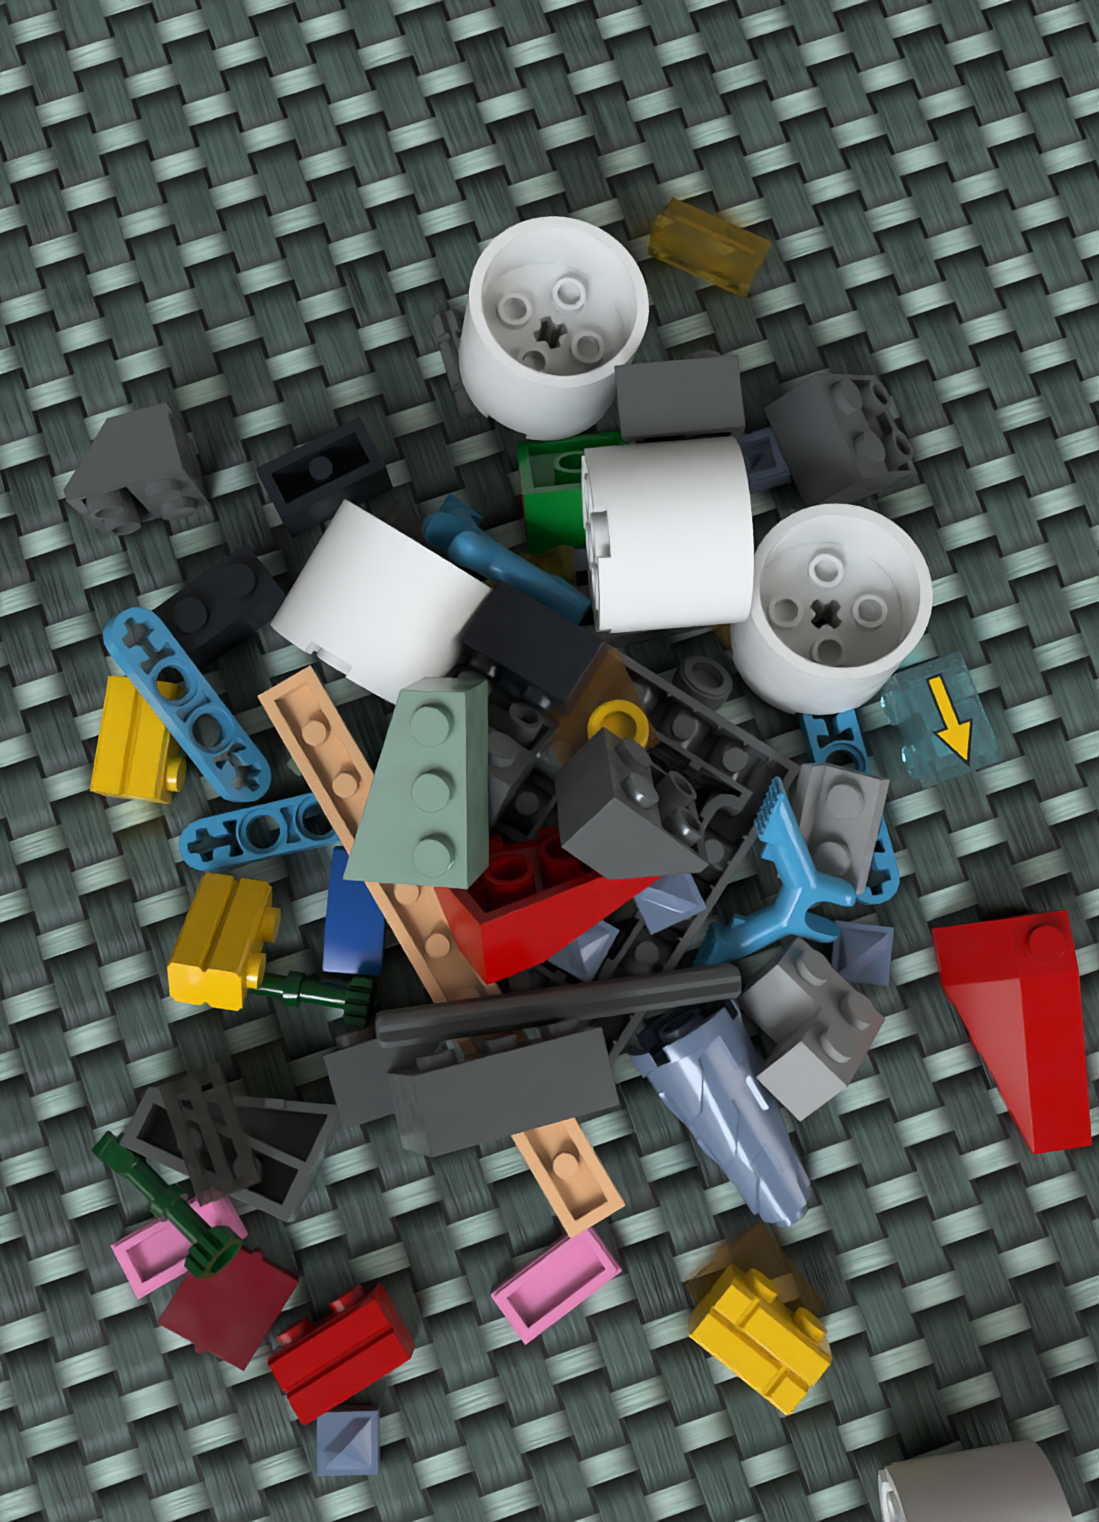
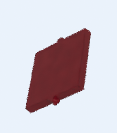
M242 1245L235 1258L221 1272L211 1278L196 1279L188 1271L157 1324L195 1344L194 1348L197 1353L208 1351L244 1371L297 1287L300 1277L263 1257L264 1252L261 1248L256 1247L251 1250Z

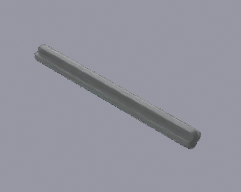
M722 963L384 1010L376 1014V1037L382 1048L390 1049L534 1028L577 1017L578 1021L733 999L741 994V975L738 967L730 963Z

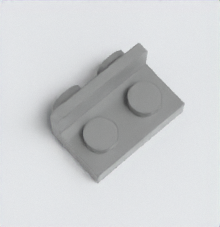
M826 762L802 764L800 772L797 773L790 785L788 799L790 805H792V810L816 871L842 878L854 887L856 895L862 894L866 888L890 779Z

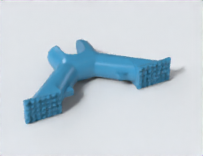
M448 494L440 509L430 513L423 520L422 536L430 545L448 552V558L451 562L475 571L496 584L500 580L506 582L576 625L580 624L593 601L559 575H553L541 570L502 546L481 530L478 526L483 517L453 494Z
M776 776L772 779L773 783L768 786L770 790L765 793L767 797L763 799L764 803L760 806L761 811L757 813L758 817L754 819L757 835L760 841L765 842L760 853L761 858L774 862L782 882L778 894L772 904L750 915L742 916L734 913L727 926L715 922L709 924L710 929L706 931L707 935L703 937L704 941L700 943L702 947L698 949L699 953L695 955L696 959L693 961V967L732 963L790 934L819 943L832 942L841 934L840 928L827 918L809 913L807 911L808 908L814 903L821 901L847 907L855 904L856 892L848 881L816 871L780 777Z

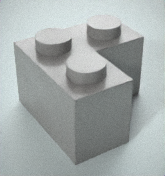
M799 936L794 938L757 970L741 994L736 998L741 1009L777 1043L755 1078L800 1122L848 1087L885 1021V1018L874 1008L871 1001L865 995L857 992L831 967L824 955L812 949Z

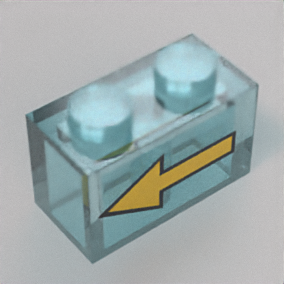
M961 651L896 673L883 685L885 693L881 694V703L884 713L891 725L899 726L906 744L902 748L904 764L914 780L920 779L923 790L1004 760Z

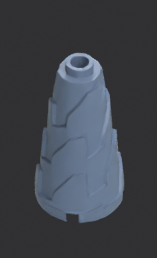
M733 998L713 1001L714 1006L703 1011L698 1004L678 1006L635 1036L642 1049H638L637 1045H628L627 1053L634 1066L643 1078H648L662 1101L686 1125L702 1150L719 1164L754 1215L759 1213L763 1222L776 1223L778 1227H787L798 1222L808 1211L806 1204L810 1194L807 1187L811 1183L790 1142L782 1113L773 1094L755 1078L763 1064L741 1019V1007L736 999Z

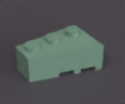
M424 677L400 690L342 880L468 889L489 867L488 679Z

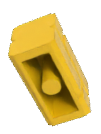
M108 676L90 791L109 797L171 804L173 791L180 792L182 790L186 777V760L183 757H179L180 744L128 677ZM157 681V688L166 699L176 700L184 692V688L178 684Z
M210 872L202 875L167 964L170 997L174 1001L195 1005H203L206 1002L214 1008L239 1011L240 1008H243L249 988L259 989L261 987L266 967V953H261L264 942L274 943L276 941L281 920V909L272 907V886L268 882L241 878L239 881H236L233 876Z
M732 1263L714 1283L711 1291L707 1292L691 1312L688 1318V1336L786 1416L790 1415L806 1396L809 1387L814 1386L831 1364L833 1357L829 1342L825 1338L828 1330L818 1318L805 1308L799 1307L794 1313L776 1299L779 1295V1290L761 1272L750 1268L745 1274Z

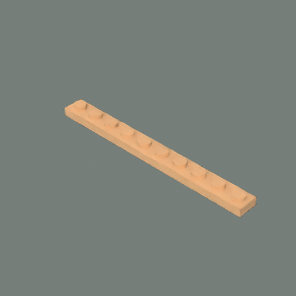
M310 665L257 697L350 856L375 773L317 673ZM364 881L434 1003L503 994L497 982L486 985L459 951L433 886ZM521 1029L455 1040L463 1054L466 1055L479 1052L478 1042L489 1038L517 1033L518 1041L521 1042L529 1040V1037L525 1030ZM575 1117L511 1135L570 1239L625 1206L622 1196Z

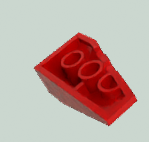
M552 826L537 829L538 839L503 844L501 835L490 836L489 867L468 889L433 888L459 951L486 985H489L545 962L662 876L609 880L561 847L558 827Z
M1041 911L931 928L941 987L950 1004H954L969 1032L968 1037L977 1053L981 1054L997 1084V1091L1030 1153L1040 1154L1091 1146L1092 1134L1079 968L1068 911Z

